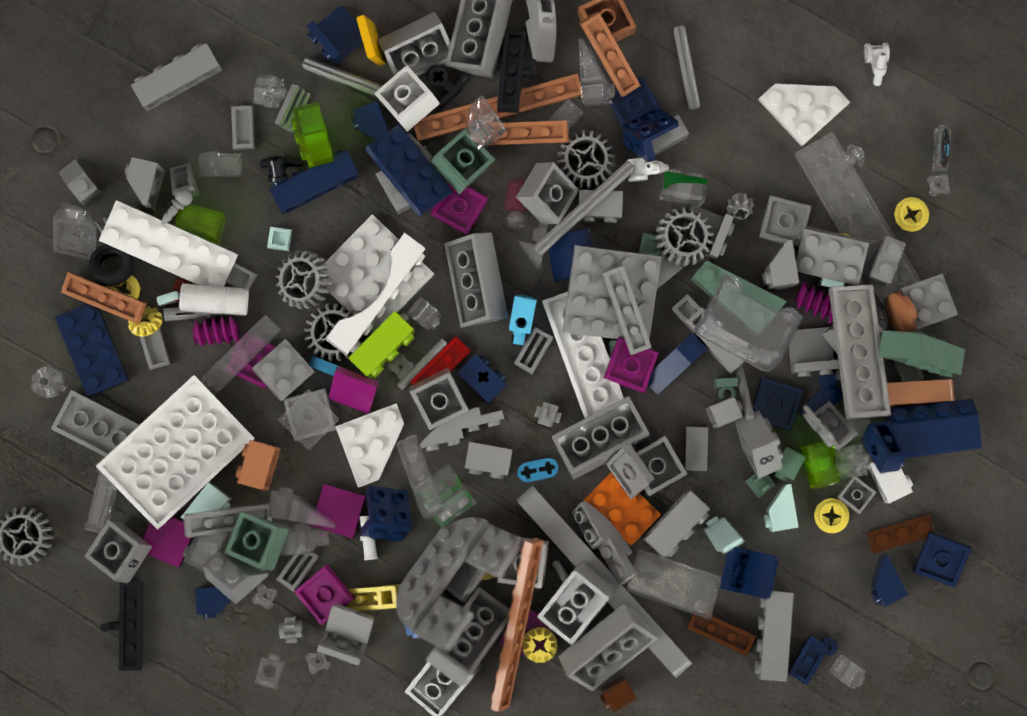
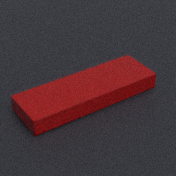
M456 336L410 382L414 385L448 367L450 371L454 370L471 353V350Z

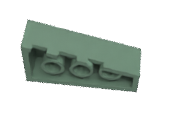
M706 261L690 279L754 336H757L787 302L709 261Z
M883 330L878 356L902 362L909 366H916L917 369L928 370L929 373L939 374L942 377L952 378L953 374L961 375L965 349L922 333Z

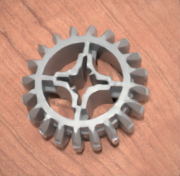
M582 130L581 137H578L576 132L573 133L574 141L569 138L568 145L561 144L560 148L565 152L560 151L557 154L558 157L564 158L557 161V165H564L560 170L563 173L567 172L566 176L568 178H573L571 180L573 184L579 181V188L583 187V183H587V188L590 189L591 182H594L595 186L598 187L600 185L598 179L603 182L607 180L604 174L610 176L612 171L608 168H614L615 163L609 161L615 159V154H608L613 150V147L608 146L605 148L608 139L600 142L602 135L598 134L596 138H593V131H590L589 136H585V131ZM580 144H591L584 151L573 149ZM596 148L603 155L604 165L600 164L594 157ZM590 153L589 161L592 162L587 161L582 167L583 159H580V157L585 158ZM569 154L574 156L573 158L579 164L576 171H573L569 165ZM586 169H597L599 171L590 176L581 175Z
M685 207L680 209V213L677 209H673L672 215L666 213L665 219L659 221L661 226L656 228V232L660 234L655 236V240L661 241L657 248H664L661 256H665L668 253L670 256L667 261L670 262L675 258V265H679L681 260H683L684 266H688L689 260L695 265L697 259L702 261L705 258L704 254H709L710 250L708 247L713 245V242L709 239L713 238L714 234L708 232L712 229V225H705L708 221L707 217L703 220L699 218L702 214L701 212L693 215V208H690L688 213H686ZM678 221L689 222L686 227L673 225V223ZM695 227L698 229L700 233L701 242H699L698 238L694 235ZM689 229V232L687 233L686 240H684V241L680 244V242H681V240H682V236H683L682 234H683V233H686V231ZM668 231L671 232L670 235L675 239L674 247L669 241ZM683 246L697 249L689 253L679 251Z
M305 250L303 252L296 251L295 254H289L288 259L281 260L284 266L277 267L280 275L275 276L279 279L275 286L281 287L278 294L284 296L282 299L284 302H289L291 307H296L297 309H311L312 306L320 305L319 300H326L324 293H330L327 285L333 283L328 281V277H331L332 274L326 272L330 266L324 264V258L319 257L317 253ZM308 263L313 270L310 271L303 268L302 264ZM300 289L301 292L305 293V297H300L295 290Z
M334 303L333 310H331L329 304H325V312H323L321 307H318L317 310L320 313L318 316L313 312L310 314L315 320L313 322L306 320V323L311 325V328H304V332L311 335L304 337L305 341L312 340V343L307 347L309 349L316 347L313 351L315 356L322 352L320 359L324 360L329 355V362H333L336 355L337 360L340 362L342 361L341 354H344L340 350L324 349L320 344L328 342L326 341L328 333H330L328 324L332 328L336 326V324H332L328 316L337 315L346 319L350 318L354 311L350 310L346 314L347 307L345 305L339 311L337 303ZM323 321L325 331L317 338V327ZM344 354V356H345L347 359L350 357L349 354H348V355H345V354Z
M22 507L21 512L18 508H13V514L10 511L5 512L6 518L0 517V523L2 524L0 525V554L5 552L2 559L6 561L11 557L10 564L15 565L18 561L19 566H24L25 561L28 565H32L33 559L36 562L41 561L39 554L43 556L48 554L44 547L51 548L52 546L50 543H47V540L53 539V535H48L47 531H51L53 528L45 527L49 519L41 521L43 513L39 512L36 514L35 508H31L29 512L27 507ZM20 518L26 519L19 529L10 528L16 520ZM32 522L38 529L39 537L35 536L32 532ZM25 532L24 535H27V538L30 540H20L22 538L16 533ZM7 536L13 539L14 544L12 548L8 543ZM28 543L36 545L30 553L26 555L20 554Z

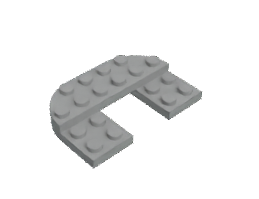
M478 517L460 519L440 529L399 586L396 610L400 620L416 636L449 652L474 614L470 610L441 597L442 591L463 562L501 578L525 542L522 538L490 525L486 519Z

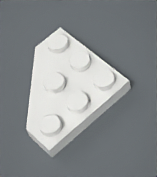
M774 84L758 99L801 146L808 142L850 103L834 86Z
M397 403L335 426L358 488L378 481L383 473L404 426Z

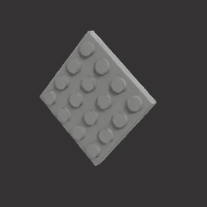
M574 245L562 332L613 339L620 337L624 339L602 275L603 271L624 265L644 327L650 339L661 256Z

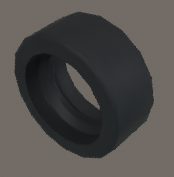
M103 244L91 254L89 267L99 283L106 286H116L125 282L131 276L133 261L130 254L108 244ZM112 256L123 258L122 266L115 272H100V264L105 259Z

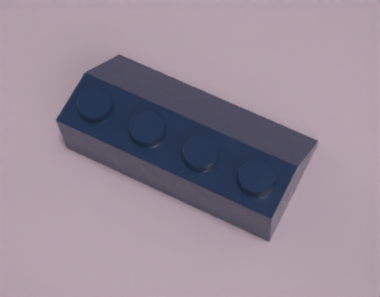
M973 399L890 409L891 415L885 416V421H890L908 454L906 458L982 448L979 416Z

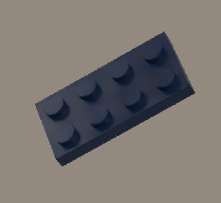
M397 125L365 148L367 153L419 217L453 193L400 125Z
M85 304L55 317L87 397L94 396L129 381L100 308Z

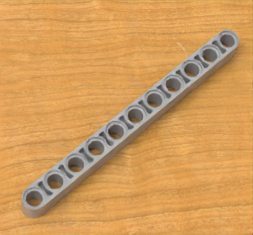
M533 486L529 487L516 499L576 567L582 561L616 589L607 601L614 610L625 603L639 613L659 638L648 648L675 678L679 677L693 664L622 585H618L612 573Z

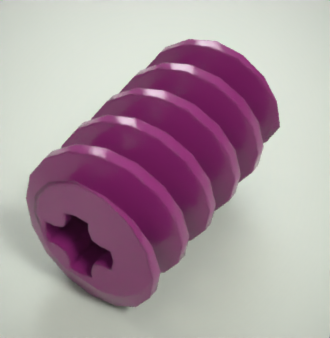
M804 282L794 300V303L798 302L797 309L799 310L803 305L805 306V313L813 309L814 317L820 312L821 320L823 321L828 316L829 324H831L833 317L829 293L823 297V290L820 289L815 293V286H811L807 290V283Z
M231 315L228 322H225L223 316L220 317L219 323L216 322L214 317L211 319V324H208L206 318H203L202 325H199L197 319L194 320L193 339L195 346H197L198 342L201 346H205L206 341H208L209 345H214L215 339L218 344H222L224 338L227 343H231L232 338H234L235 342L240 341L238 320L234 321Z

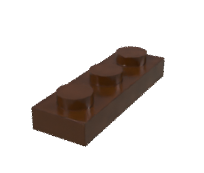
M926 514L866 532L871 551L875 554L925 539L929 531L936 532L930 514Z
M696 608L686 627L745 656L748 655L756 637Z

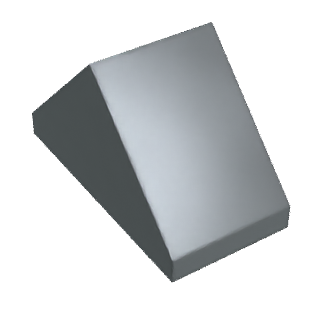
M190 163L169 169L174 197L177 191L181 189L190 191L192 197L200 195Z

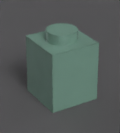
M783 447L782 453L784 458L781 459L783 469L775 471L776 474L774 476L786 482L787 479L794 480L806 457L788 447Z

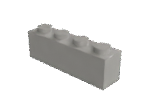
M207 43L204 45L198 44L186 55L180 54L172 59L173 62L168 65H160L148 76L142 75L135 79V83L131 84V87L147 112L222 71Z
M772 590L770 599L760 598V607L763 608L762 616L758 618V629L761 630V638H757L756 642L759 661H755L754 668L755 674H758L760 680L787 682L794 595L792 592Z

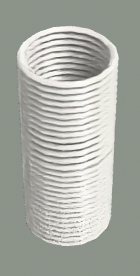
M185 283L181 285L180 311L246 316L249 290L248 288L241 287L226 288L223 286L199 284L186 285Z

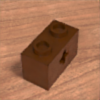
M623 675L601 688L603 694L600 695L603 704L607 710L612 708L614 713L637 699Z

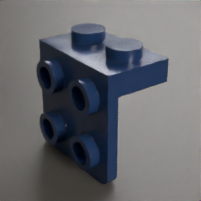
M343 6L337 8L317 25L314 21L307 25L309 31L307 36L314 44L318 43L322 47L321 53L328 61L331 59L336 65L363 44L358 23Z
M652 108L647 113L632 118L628 123L622 125L625 136L623 142L626 148L635 152L639 158L641 157L645 161L651 162L656 159L651 141L679 126L678 120L661 108Z
M369 486L366 490L369 518L361 527V536L370 537L371 539H388L393 542L402 541L412 529L408 492L400 489Z
M738 547L730 549L726 554L720 589L770 599L778 557Z

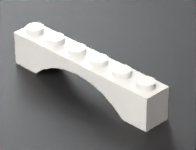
M404 233L390 252L391 265L389 277L380 296L361 313L339 320L327 336L326 341L345 355H348L349 352L354 353L361 344L358 340L362 334L367 336L374 327L371 324L374 318L378 317L380 319L387 308L384 305L388 299L393 301L400 292L397 289L401 282L406 283L413 273L410 270L413 265L419 266L425 258L423 252L426 248Z

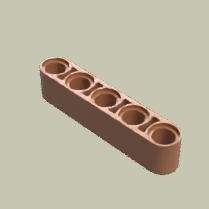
M952 379L887 383L890 407L955 401Z

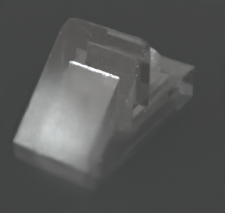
M217 151L198 154V176H241V154L218 153Z
M539 223V228H534L532 241H536L537 244L547 234L548 224ZM519 241L520 248L534 267L541 269L543 255H539L534 250V245L536 244Z

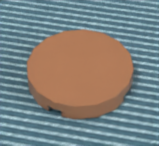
M900 291L889 294L886 298L885 308L891 326L895 331L914 332L917 324H914V320L917 319V312L911 299L907 295L903 296V292Z

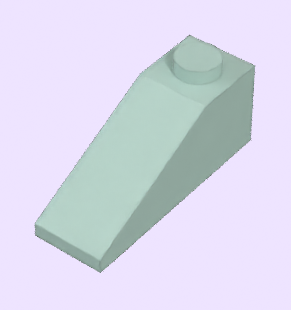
M715 516L707 521V527L703 528L713 546L719 552L725 553L743 542L740 535L724 517L718 519Z

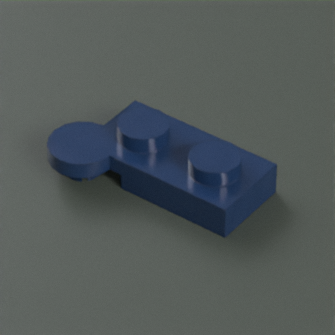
M834 374L819 376L818 382L821 388L806 404L813 413L828 401L835 406L842 398L843 392L834 386L836 384ZM802 409L799 414L804 418L803 415L806 412Z
M809 635L788 670V674L808 685L824 654L833 655L837 651L836 641L832 638H825L820 642Z

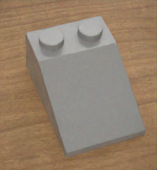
M427 662L405 690V693L431 715L442 716L482 667V664H478L474 672L461 687Z

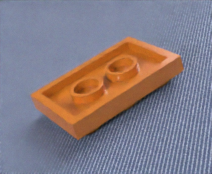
M612 472L584 499V501L597 509L612 523L630 546L661 515L641 494L630 499Z

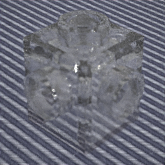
M259 74L254 85L253 104L264 105L269 108H279L282 100L285 101L287 96V88L284 87L285 79L274 75Z
M45 366L37 369L36 374L31 375L33 380L30 382L34 394H38L40 397L51 399L58 396V392L65 390L63 375L57 369ZM47 378L48 384L45 386L43 380Z
M863 445L842 447L836 452V467L842 479L868 475L871 457L869 453H866Z

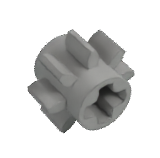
M737 193L727 200L728 214H733L734 219L743 220L749 214H753V199H748L747 194Z
M543 402L542 407L537 406L534 416L538 418L537 423L553 428L554 422L559 424L562 413L558 412L559 407Z
M296 616L284 617L285 622H279L280 639L286 638V643H297V638L303 637L302 621H296Z

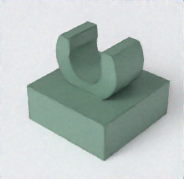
M738 377L714 380V389L721 388L718 391L719 399H723L724 390H729L731 398H735L736 392L734 388L739 386Z
M756 473L744 481L758 499L775 486V483L768 475L758 478Z

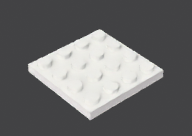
M373 214L324 263L330 266L326 272L332 274L331 277H328V281H331L333 284L327 285V289L342 306L345 305L348 311H354L353 316L371 306L382 293L390 272V252L399 241ZM423 262L419 266L413 265L410 270L413 273L406 283L401 282L397 287L400 292L393 301L388 299L384 306L387 309L380 319L375 317L371 322L374 325L370 331L371 334L394 311L398 313L435 275Z

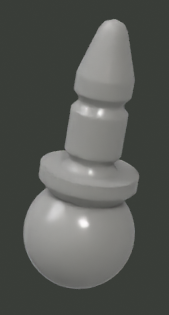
M186 189L177 191L175 199L171 200L173 205L163 215L161 224L164 225L171 221L179 209L183 211L185 206L191 204L193 197L190 191Z

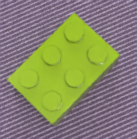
M394 311L349 359L368 378L372 376L376 378L384 370L382 366L387 361L391 363L400 354L397 350L402 345L407 347L414 340L413 334L415 331Z

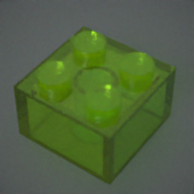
M314 102L293 108L294 117L291 118L295 131L296 143L302 146L299 148L302 161L307 160L309 168L334 162L328 131L319 103Z

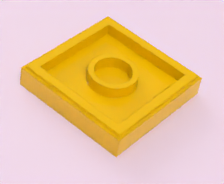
M365 15L358 16L356 20L367 58L378 66L386 64L384 54L377 41L379 37L375 23Z

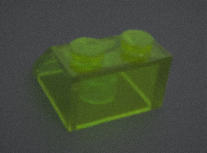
M190 204L185 206L183 211L178 210L175 226L219 245L227 216L220 211Z
M824 441L800 447L802 455L806 457L804 464L811 489H819L840 483L841 471L839 465H835L833 457L836 456V451L833 446L829 448Z

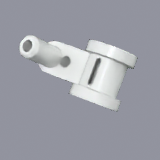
M868 43L864 47L865 63H871L874 73L873 84L880 86L882 78L886 74V62L889 61V44L882 43V45L871 46Z
M643 158L626 160L635 167V170L628 177L629 182L648 180V175L660 174L669 170L667 164L657 160L646 162Z

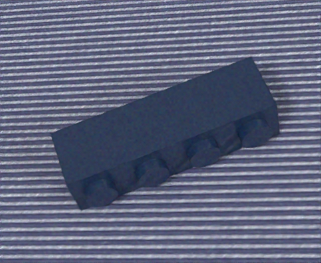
M336 151L331 154L330 159L326 161L318 160L311 165L312 168L306 171L303 169L298 170L292 174V178L273 183V187L269 190L281 213L285 215L359 178L360 175L348 151Z

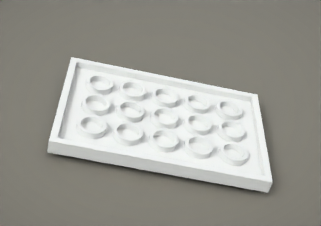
M193 375L96 467L158 530L244 449L245 444H249L250 440L253 441L255 438Z

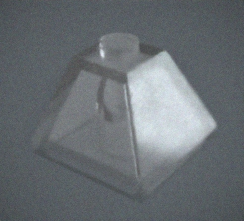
M62 203L53 217V252L89 260L91 254L97 249V224L83 207Z

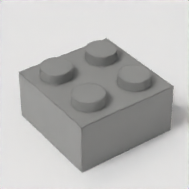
M854 475L851 476L836 498L854 512L860 514L876 494V491Z

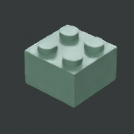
M465 128L435 155L430 164L460 195L491 166L495 159Z
M241 511L225 553L261 570L273 571L290 529L254 513Z

